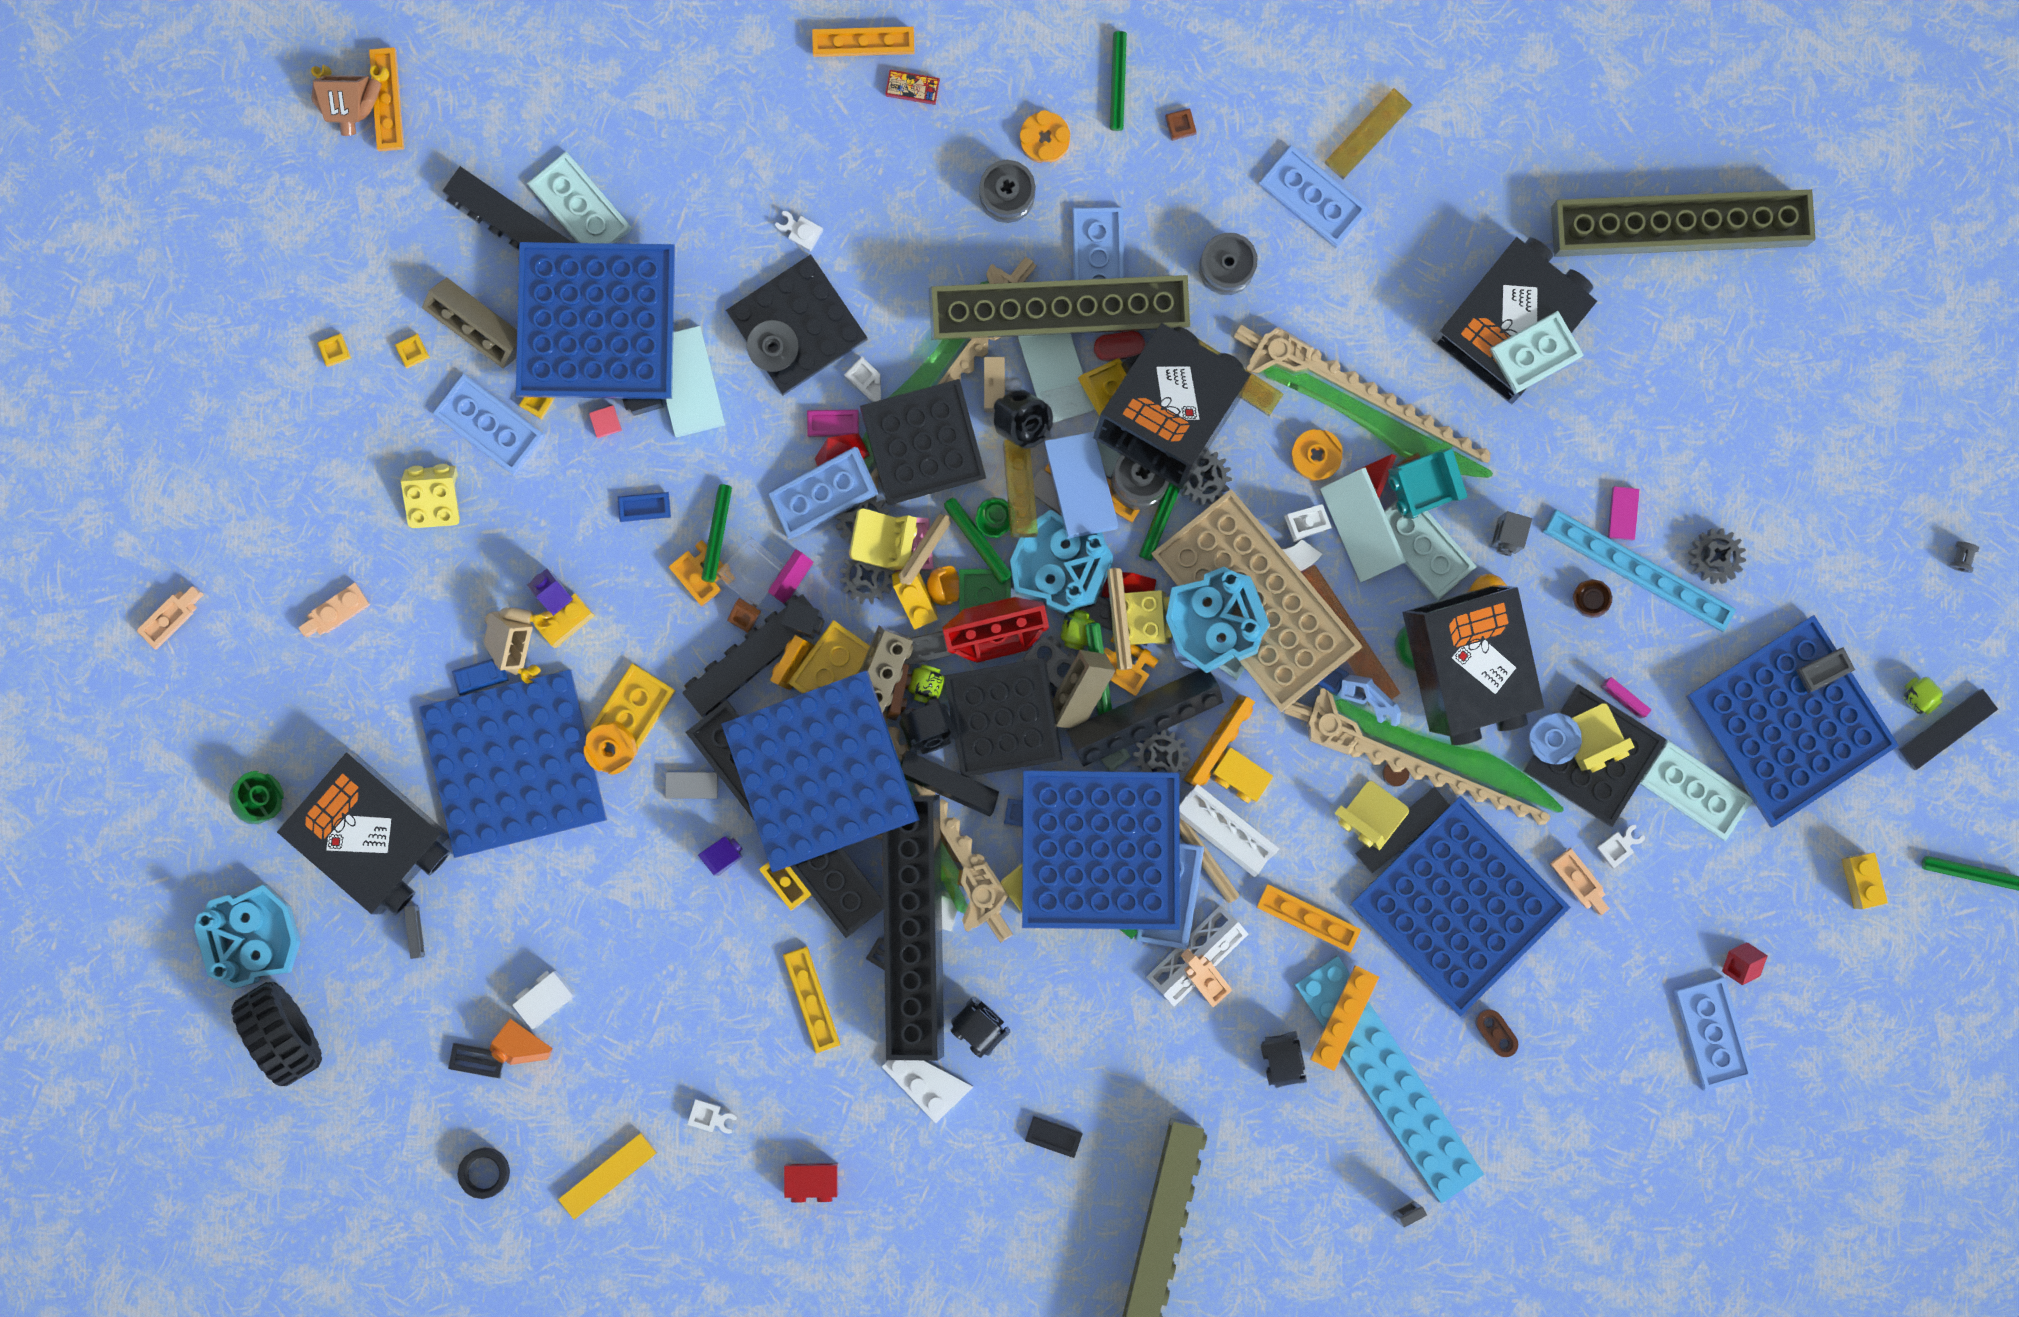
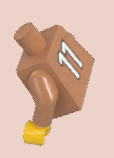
M324 64L322 65V71L318 66H313L311 73L316 79L313 80L311 100L326 122H339L342 136L355 135V123L363 120L370 114L381 88L380 82L386 81L389 77L387 68L383 67L381 74L377 75L379 67L377 65L371 66L370 74L373 76V79L369 80V76L331 75V69Z

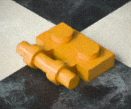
M701 540L695 545L700 552L697 557L694 558L687 551L668 567L701 607H703L722 591L716 584L719 579L722 578L727 585H730L735 578L730 573L731 569L727 564L723 565L719 560L715 581L710 583L701 579L703 571L701 564L705 561L707 544Z
M795 635L787 643L785 654L781 661L773 668L770 681L791 691L793 687L788 684L789 680L815 645Z
M1130 645L1131 654L1138 658L1135 665L1132 664L1131 669L1119 670L1117 668L1116 651L1113 652L1106 647L1104 654L1107 655L1115 669L1110 681L1136 697L1149 676L1148 673L1141 669L1144 663L1154 668L1159 659L1152 656L1151 651L1146 648L1143 650L1137 645Z

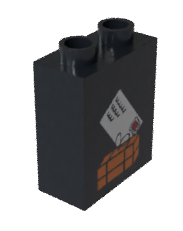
M1518 237L1513 240L1432 340L1511 405L1526 389L1514 394L1489 349L1556 311L1560 313L1572 333L1597 302L1589 294L1593 290L1592 283L1581 273L1573 269H1569L1566 274H1563L1549 262L1553 258L1551 250L1545 244L1532 237H1529L1525 243Z
M1161 323L1101 412L1093 438L1183 490L1239 403L1251 374L1244 370L1242 363L1236 357L1227 353L1217 355L1201 346L1197 337L1189 330L1180 327L1172 329Z
M1492 585L1402 612L1429 732L1450 736L1451 745L1469 744L1482 739L1481 727L1496 723L1498 731L1518 729L1528 725L1527 713L1544 708L1518 587Z
M348 752L342 756L277 831L281 837L370 914H383L387 909L394 916L397 915L416 893L408 886L410 881L421 869L427 875H432L450 854L443 846V843L449 838V833L360 756Z

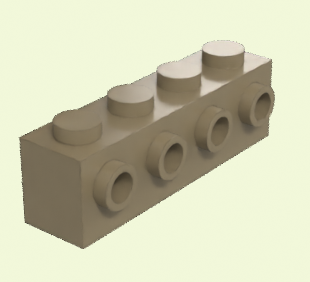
M447 277L429 290L422 309L501 368H505L517 358V329Z
M878 625L859 673L868 671L883 713L885 707L891 704L893 699L892 690L895 683H898L902 677V666L905 659H908L912 653L913 641L907 635Z

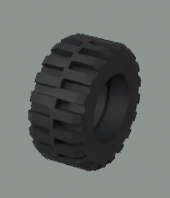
M265 982L235 1000L231 1007V1014L233 1015V1022L237 1027L236 1030L259 1069L275 1085L288 1086L319 1067L322 1061V1053L314 1032L298 1005L285 992L282 986H279L276 982Z

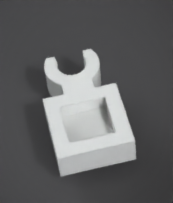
M783 211L781 214L784 218L788 219V223L780 225L776 222L775 227L780 232H791L788 239L811 252L822 234L823 228L802 216L796 222L789 212Z
M1636 825L1628 826L1624 831L1623 837L1619 832H1615L1596 847L1611 868H1615L1634 853L1630 848L1632 844H1640L1645 840L1644 835L1637 839L1632 838L1631 832L1637 828Z
M695 1099L687 1125L713 1132L716 1125L719 1126L722 1132L730 1134L733 1132V1129L725 1126V1120L728 1118L736 1120L737 1116L733 1113L721 1115L719 1114L721 1106Z

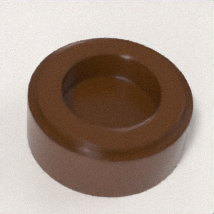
M1387 764L1383 769L1382 775L1388 785L1399 787L1407 782L1409 771L1407 768H1404L1401 772H1393Z

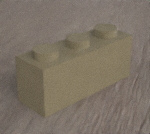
M1083 650L1078 652L1053 698L1057 727L1072 728L1086 722L1090 718L1093 709L1115 672L1106 654Z

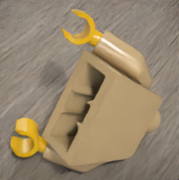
M509 607L497 612H490L486 615L485 623L487 628L484 645L499 670H506L514 675L521 674L523 682L527 684L533 683L529 679L537 678L535 675L540 673L541 670L534 664L524 668L533 629L530 623L533 622L538 629L551 626L550 623H546L543 618L548 619L552 617L551 612L544 611L534 615L533 611Z

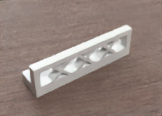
M1198 784L1179 804L1180 818L1254 877L1259 874L1266 862L1279 850L1277 846Z
M1220 905L1190 934L1188 949L1196 957L1202 954L1215 967L1248 933ZM1222 915L1228 920L1221 928H1214L1215 922ZM1201 936H1207V941L1202 946H1196L1197 939ZM1175 948L1146 977L1173 1006L1195 987L1184 971L1188 964L1185 962L1184 964L1177 965L1178 958L1186 949ZM1170 972L1169 978L1162 985L1156 980L1162 973Z

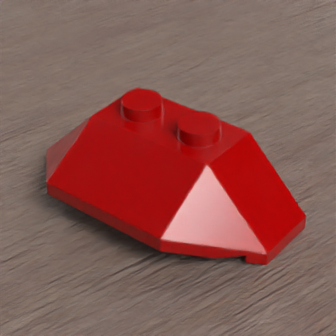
M1012 597L963 609L945 624L942 629L948 652L978 663L1027 651L1039 639L1041 634L1049 628L1043 602Z

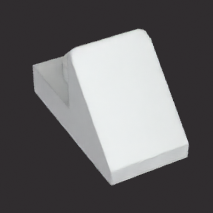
M1323 504L1284 516L1294 542L1332 528Z

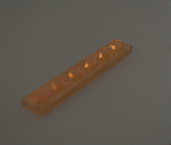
M1316 565L1304 571L1302 574L1362 645L1359 651L1346 660L1356 676L1372 678L1373 683L1390 699L1399 695L1400 691Z

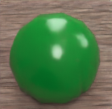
M996 497L983 501L978 506L975 516L977 529L984 536L999 538L1009 531L1015 519L1012 505L1005 499Z

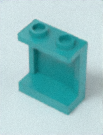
M1440 449L1388 470L1390 475L1388 478L1389 485L1396 493L1398 499L1396 503L1397 509L1403 518L1414 519L1418 517V514L1448 502L1468 498L1453 449Z

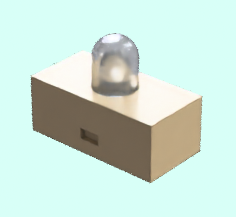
M984 357V412H995L994 404L996 400L1003 398L1005 392L1021 390L1023 383L1018 377H1005V357Z

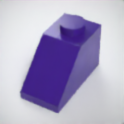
M545 569L542 573L536 575L527 584L535 597L553 616L573 600L549 569Z
M724 836L698 854V856L714 876H720L743 857L740 854L743 848L734 837L729 840L727 836Z

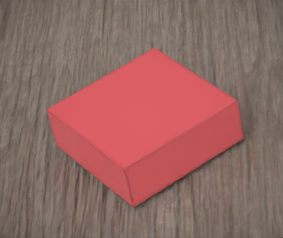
M614 405L589 413L597 438L622 431Z

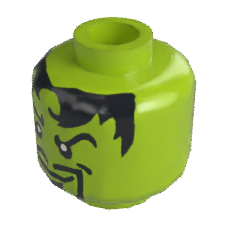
M1074 610V614L1064 616L1060 638L1065 642V646L1078 650H1083L1084 646H1088L1085 625L1095 622L1089 617L1090 613Z
M921 664L920 668L913 669L908 691L915 695L914 700L926 703L930 699H939L944 684V676L940 674V669Z
M1914 677L1904 686L1907 691L1904 693L1903 699L1917 714L1926 713L1929 715L1943 703L1941 700L1943 691L1929 677H1923L1920 680Z

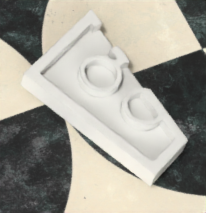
M888 1060L882 1066L935 1123L974 1087L926 1061Z

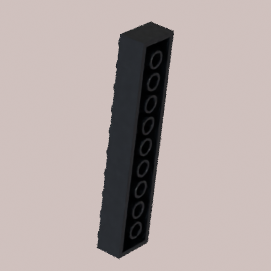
M726 700L685 733L754 820L722 727V723L738 718L740 715ZM843 848L790 866L845 938H848L883 910L882 897Z
M911 795L919 820L882 833L886 1060L938 1061L944 1057L940 795Z

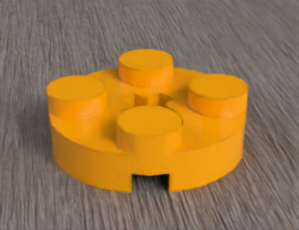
M1042 110L1028 117L1023 123L1020 132L1022 151L1029 159L1037 163H1052L1061 159L1067 152L1070 142V130L1065 120L1047 110ZM1041 132H1049L1051 142L1044 141L1041 143L1039 141L1041 137L1039 134Z
M1308 430L1302 433L1291 450L1292 464L1302 477L1310 481L1328 479L1336 473L1341 465L1342 445L1338 438L1329 431ZM1312 449L1316 451L1321 449L1323 451L1321 455L1322 461L1311 459Z
M620 722L601 723L594 727L586 736V745L584 746L585 758L590 766L599 772L603 771L612 775L618 774L629 767L637 755V747L633 735ZM606 742L615 746V754L611 751H605L604 748L607 747Z

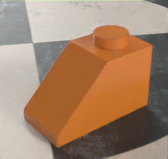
M509 1019L491 1042L489 1050L497 1061L515 1065L547 1060L553 1048L512 1019Z

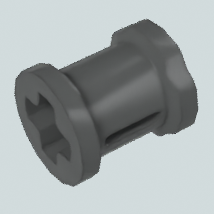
M1957 541L1954 562H1951L1949 567L1957 571L1972 573L1974 569L1972 563L1975 553L1979 552V546Z

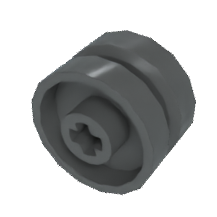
M1007 159L997 161L989 166L981 176L979 186L980 202L986 214L994 220L1004 223L1016 222L1027 216L1033 207L1036 186L1034 176L1026 166L1018 161ZM1004 190H1010L1012 193L1007 194Z
M1222 233L1213 237L1206 244L1199 262V273L1203 283L1211 291L1220 295H1233L1243 291L1250 284L1257 268L1258 255L1254 245L1246 237L1237 233ZM1225 262H1231V266L1225 265Z
M1123 455L1118 458L1111 477V489L1116 499L1125 507L1134 510L1148 509L1156 505L1164 496L1169 484L1168 481Z

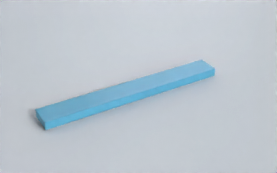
M1557 509L1554 510L1542 532L1721 632L1726 630L1736 611L1734 607Z

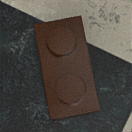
M903 664L902 677L898 683H895L892 690L893 699L888 706L886 719L896 721L900 713L906 709L907 698H903L904 690L908 689L912 675L908 674L909 665Z

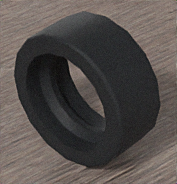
M484 1147L473 1150L459 1164L457 1173L459 1185L466 1194L473 1198L486 1199L493 1197L502 1191L509 1181L510 1168L508 1161L502 1153L492 1148ZM483 1157L493 1160L499 1169L497 1182L492 1187L486 1189L474 1186L468 1175L471 1164L476 1159Z

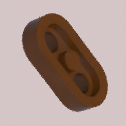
M1490 1009L1483 1010L1477 1015L1476 1027L1493 1052L1501 1057L1514 1055L1518 1050V1039L1497 1011ZM1488 1017L1493 1021L1491 1027L1484 1025V1021ZM1502 1039L1508 1041V1046L1504 1049L1499 1045Z

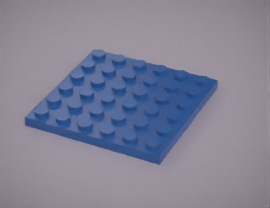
M520 242L516 396L672 399L675 244Z
M1815 615L1802 621L1686 696L1770 828L1777 826L1899 746L1852 672L1813 692L1808 693L1796 670L1837 650Z
M572 670L529 679L533 681L530 684L521 681L419 707L454 858L607 820L596 771L590 766L584 755L587 733Z
M868 671L860 672L722 723L772 872L919 820Z
M1023 771L1022 928L1180 930L1179 773Z
M1459 796L1350 904L1459 1017L1571 908L1462 796Z

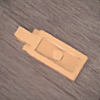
M353 583L312 610L307 615L309 620L298 628L306 638L315 632H318L319 635L325 632L329 633L371 604L357 583Z
M194 586L185 594L181 591L176 595L173 594L137 629V632L157 650L194 614L193 612L197 609L194 604L204 594Z
M1568 848L1549 863L1586 909L1592 907L1599 916L1610 909L1602 900V897L1606 895L1602 890L1604 888L1571 848Z
M1187 948L1180 955L1188 964V967L1184 969L1186 975L1212 1007L1217 1005L1232 991L1213 964L1202 954L1196 957Z

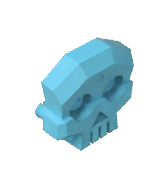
M1052 510L1047 511L1023 529L1010 560L1015 593L1030 599L1047 602L1049 609L1064 615L1079 607L1096 604L1107 578V570L1113 564V555L1105 542L1102 532L1068 539L1062 516ZM1069 541L1070 547L1063 549L1061 547L1062 542ZM1085 568L1079 580L1073 570ZM1047 577H1055V582L1052 584L1046 583Z
M1221 567L1204 574V580L1172 587L1166 621L1177 649L1183 657L1205 673H1208L1234 657L1241 661L1258 653L1262 637L1271 625L1250 576ZM1207 598L1212 599V604L1209 607L1203 605L1204 600ZM1238 604L1244 618L1232 615ZM1220 634L1226 635V640L1223 643L1217 641V637Z
M261 885L238 897L227 895L208 901L204 912L197 916L194 925L207 976L223 982L232 989L258 983L261 976L292 972L301 942L291 906L268 885ZM244 913H248L250 916V920L247 923L242 920ZM226 938L234 940L230 948H228ZM256 950L260 952L258 960L253 958V952Z

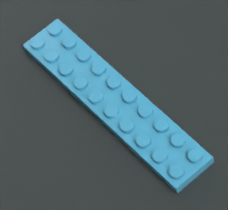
M1338 956L1294 984L1323 1029L1350 976L1349 971ZM1368 1001L1342 1057L1438 1201L1442 1204L1485 1174Z

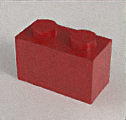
M838 1163L785 1164L784 1198H791L792 1203L806 1202V1198H817V1202H832V1197L838 1196Z

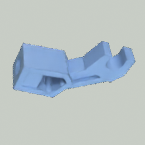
M1349 674L1342 680L1341 698L1360 704L1368 701L1374 707L1379 723L1386 720V715L1391 717L1392 726H1397L1400 723L1401 710L1398 704L1394 703L1373 683L1372 678ZM1360 687L1364 688L1365 694L1359 692Z

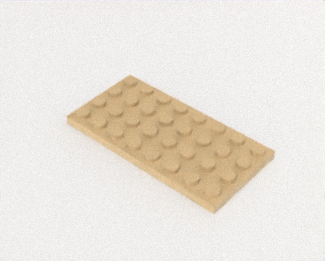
M1232 489L1151 553L1177 586L1204 580V574L1221 567H1226L1236 573L1251 577L1271 626H1269L1262 637L1258 653L1239 662L1281 713L1362 648L1359 641ZM1205 599L1203 605L1205 607L1211 606L1212 599ZM1238 604L1232 615L1244 618ZM1220 634V639L1225 642L1226 635Z

